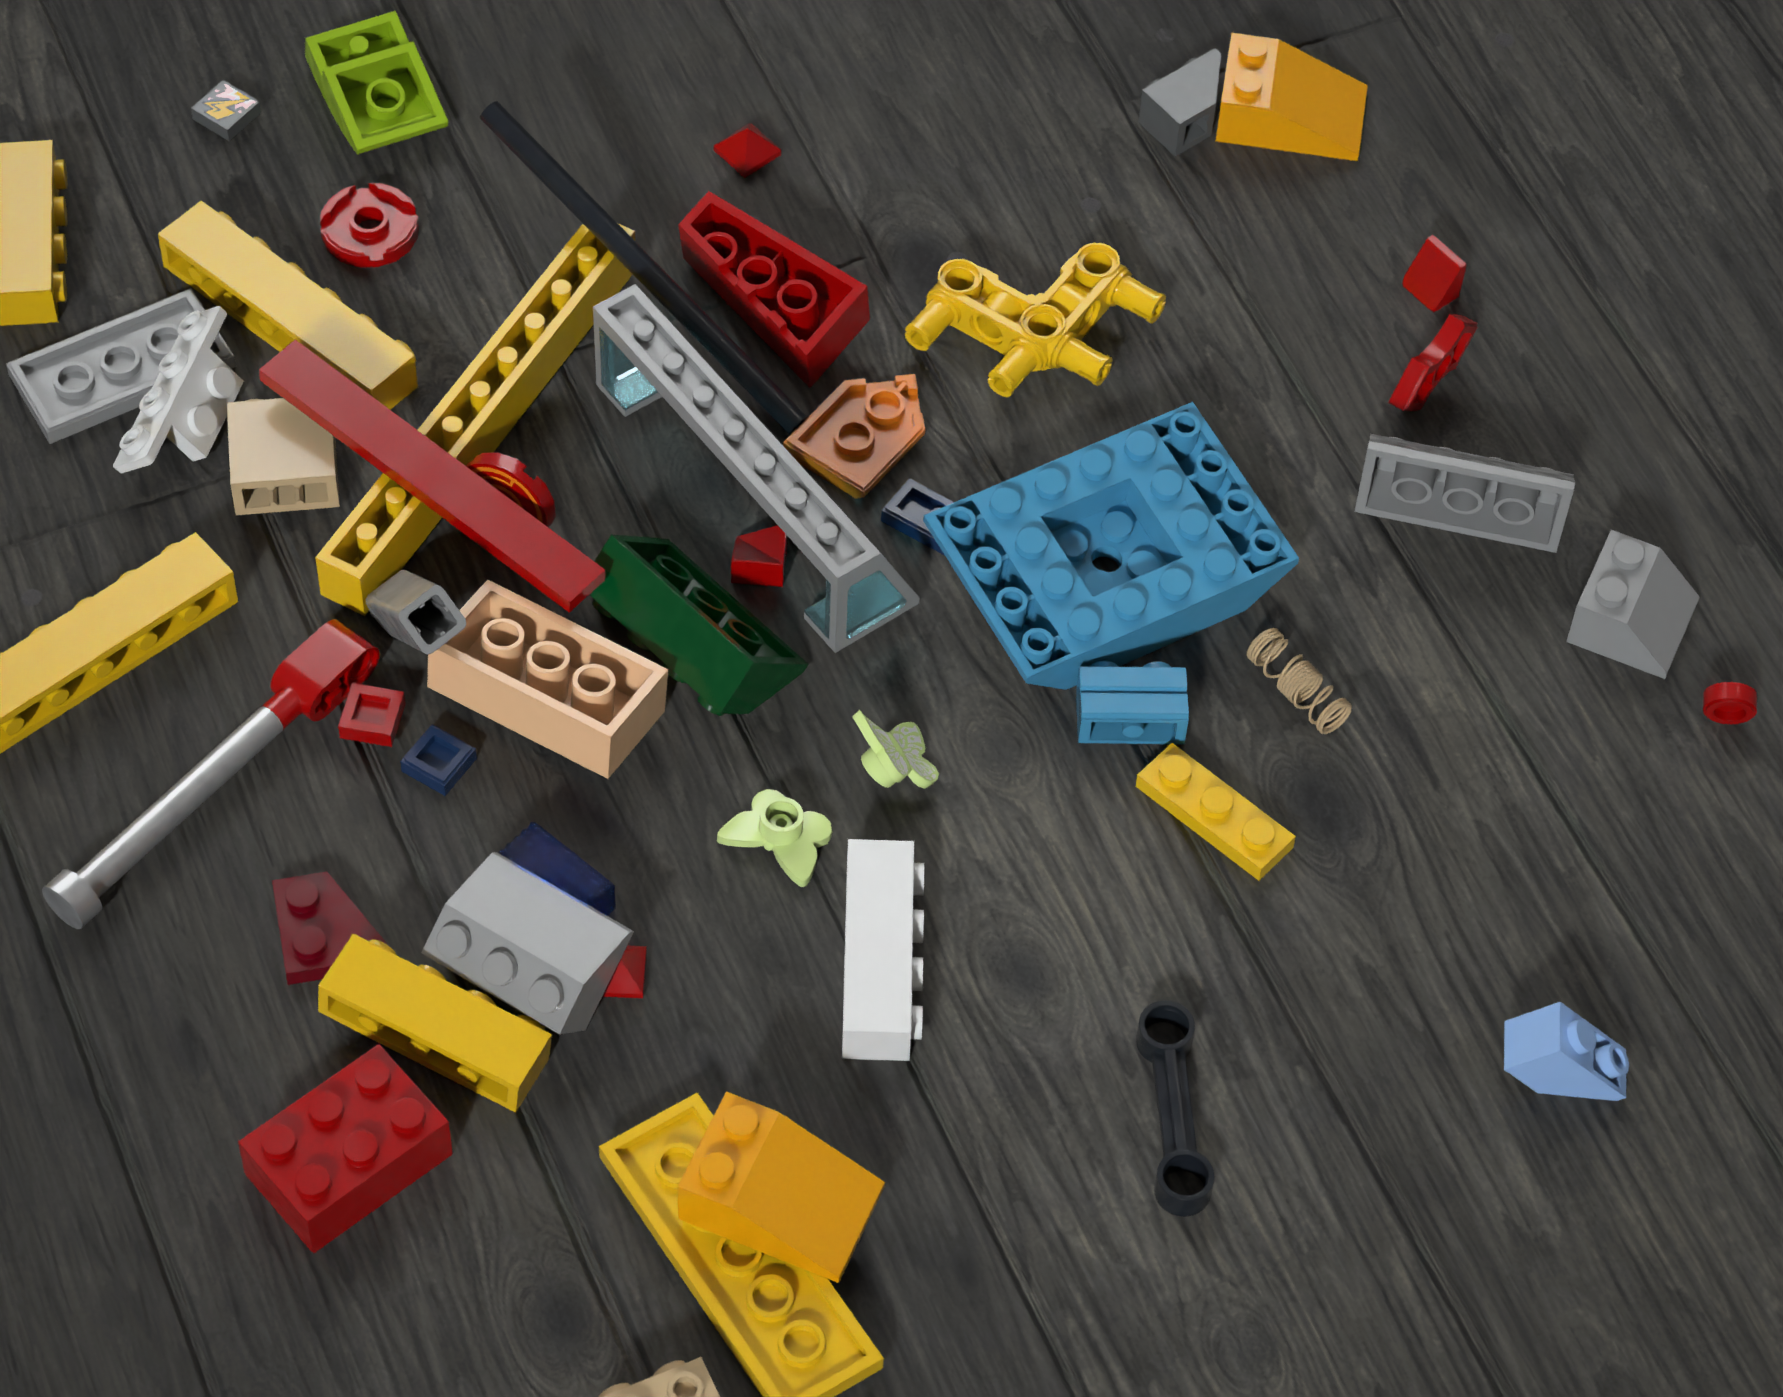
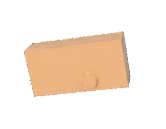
M488 579L459 610L466 619V627L435 652L428 654V688L609 779L665 712L668 669Z

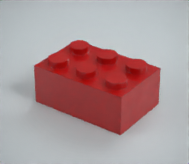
M380 1044L238 1141L245 1175L313 1254L453 1155L449 1121Z

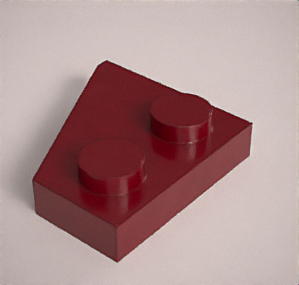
M327 871L272 880L288 985L322 980L353 933L368 941L379 940L387 944Z

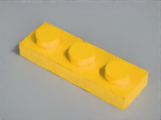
M1173 743L1137 774L1135 787L1258 881L1294 847L1295 835Z

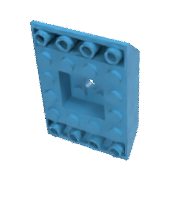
M1193 402L925 514L923 517V522L1025 683L1064 690L1077 685L1079 666H1090L1099 661H1110L1121 666L1246 611L1293 569L1299 561L1298 555ZM1098 557H1108L1113 559L1119 568L1113 572L1098 570L1092 561Z

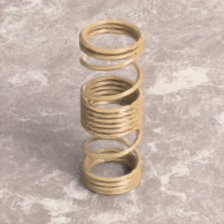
M1270 628L1260 633L1248 647V659L1255 666H1263V673L1266 677L1278 678V690L1291 703H1294L1296 708H1310L1309 721L1311 724L1316 725L1317 730L1321 734H1328L1339 728L1351 713V703L1346 698H1339L1330 703L1321 712L1317 722L1312 719L1314 706L1324 701L1332 693L1333 685L1324 688L1312 704L1307 706L1298 705V703L1305 701L1319 689L1323 681V675L1315 669L1312 663L1306 660L1302 661L1303 654L1292 658L1284 667L1282 673L1277 675L1268 674L1266 671L1267 664L1277 658L1286 648L1288 639H1284V635L1277 628ZM1271 640H1273L1267 648L1260 652L1265 645H1267ZM1337 718L1334 722H1332V723L1329 724L1328 726L1323 727L1325 723L1330 722V721H1332L1333 719Z

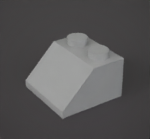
M1611 530L1579 599L1566 642L1665 679L1700 597L1660 547Z

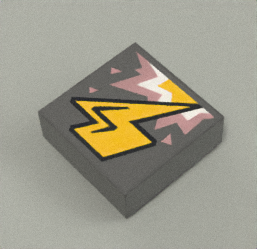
M222 80L191 107L194 121L230 141L261 114L258 100Z

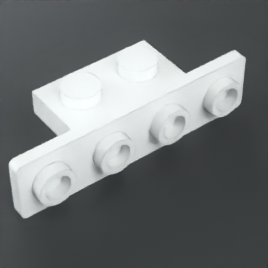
M221 306L201 312L194 311L187 315L179 324L177 329L179 335L171 351L161 360L158 367L160 373L152 389L140 401V413L132 428L125 433L120 441L119 446L121 450L113 464V467L118 472L125 473L151 465L166 437L192 461L207 458L227 417V402H234L244 382L210 349L227 316V312Z

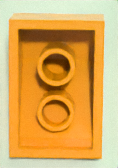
M1231 33L1215 141L1358 161L1368 85L1280 39Z
M726 1091L678 1184V1219L839 1283L885 1188V1182L780 1112Z

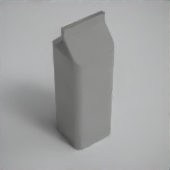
M400 570L366 598V605L370 610L369 614L389 635L425 654H432L466 627V619L443 587L407 570Z

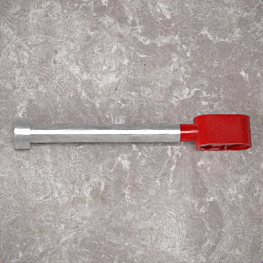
M336 619L322 625L278 666L270 685L271 691L275 694L77 873L64 869L42 889L43 896L51 909L71 927L82 929L102 910L99 897L300 714H304L312 721H320L348 697L352 683L363 684L377 666L380 656L378 648Z

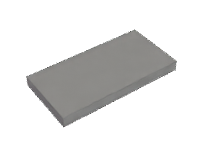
M190 288L6 363L8 375L49 444L138 408L140 401L152 389L160 373L158 367L161 360L171 351L179 335L177 329L181 321L194 311L201 312L205 309ZM218 332L210 349L231 369L235 368L234 355Z

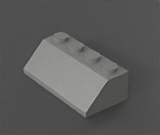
M1371 434L1354 512L1557 553L1574 492L1575 479L1573 474L1555 471L1547 467H1534L1505 461L1497 457H1485L1455 451L1447 447H1435L1405 441L1397 437Z

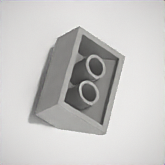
M492 852L445 903L421 953L554 1032L565 1034L586 1030L634 931L499 853Z

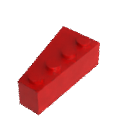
M708 191L678 224L683 259L809 388L813 386L870 320L867 285L712 192Z

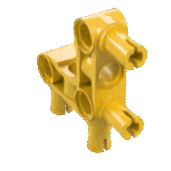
M1090 243L1080 248L1061 267L1060 276L1045 293H1038L1036 296L1033 294L1025 295L999 281L997 274L977 266L971 261L953 259L940 267L938 281L927 294L926 306L906 326L905 338L914 348L926 351L948 326H953L1005 355L995 368L989 372V378L987 379L990 388L1003 397H1010L1031 371L1036 372L1051 368L1059 369L1064 367L1091 381L1092 384L1099 386L1111 370L1112 357L1087 346L1081 341L1082 338L1110 306L1118 305L1146 319L1147 322L1154 323L1164 310L1166 295L1158 293L1132 278L1129 269L1120 264V257L1117 251L1103 243Z

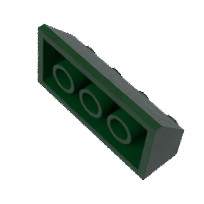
M611 534L594 561L605 569V581L589 594L593 598L592 605L606 617L618 620L629 630L627 637L631 642L646 651H652L664 662L662 667L668 669V675L681 683H687L699 694L697 697L698 702L713 714L724 716V714H749L800 676L809 665L669 539Z

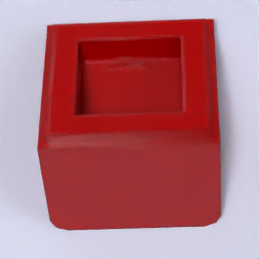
M1431 235L1426 239L1407 270L1402 285L1430 311L1435 312L1460 296L1467 264L1437 237Z

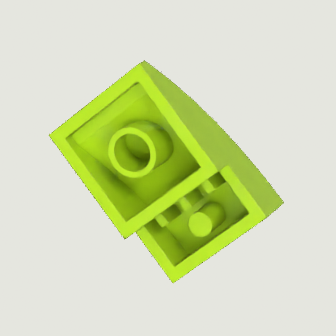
M396 11L305 38V58L334 119L356 154L448 127V119L414 41L409 42Z

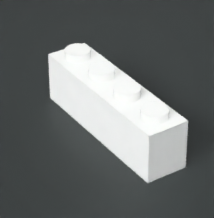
M848 839L842 1059L909 1061L911 1039H922L923 1007L912 1005V991H922L923 957H912L913 943H923L924 910L913 909V896H923L924 863H914V841Z

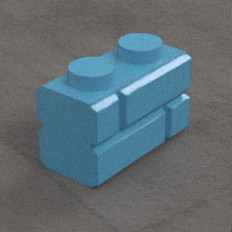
M1099 661L1090 666H1079L1076 688L1078 743L1185 744L1189 721L1186 668L1171 667L1164 662H1151L1143 667H1119L1110 661Z

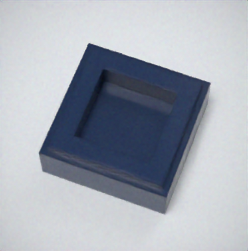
M432 724L400 761L401 772L446 796L476 761V748Z

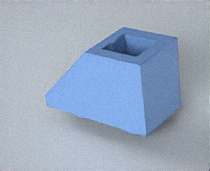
M1558 1002L1506 1020L1504 1024V1070L1536 1093L1612 1101L1626 1098V1074L1629 1070L1626 1049L1563 1003Z

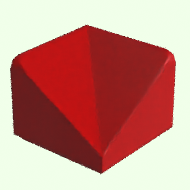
M778 525L736 537L731 560V583L783 587L788 536Z

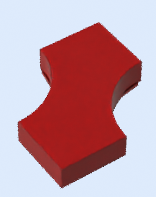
M1449 314L1444 325L1428 347L1418 356L1411 358L1388 403L1402 411L1421 410L1440 380L1447 373L1456 369L1478 328V323L1463 315Z

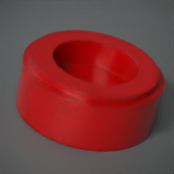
M1737 682L1713 684L1704 690L1703 713L1710 720L1721 724L1745 723L1757 714V692L1752 687Z

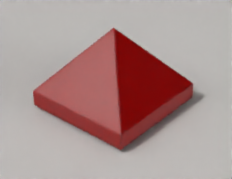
M751 123L713 146V150L744 178L781 155V149Z
M627 945L602 997L643 998L646 946Z

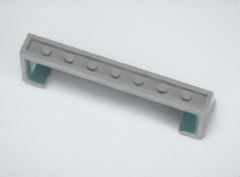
M636 284L593 306L596 385L624 417L663 397L826 578V598L805 609L804 619L834 653L919 604L920 597L887 559Z

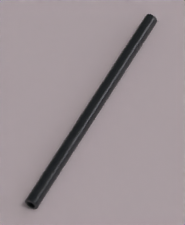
M498 101L491 103L484 109L480 119L791 435L808 418L796 404Z

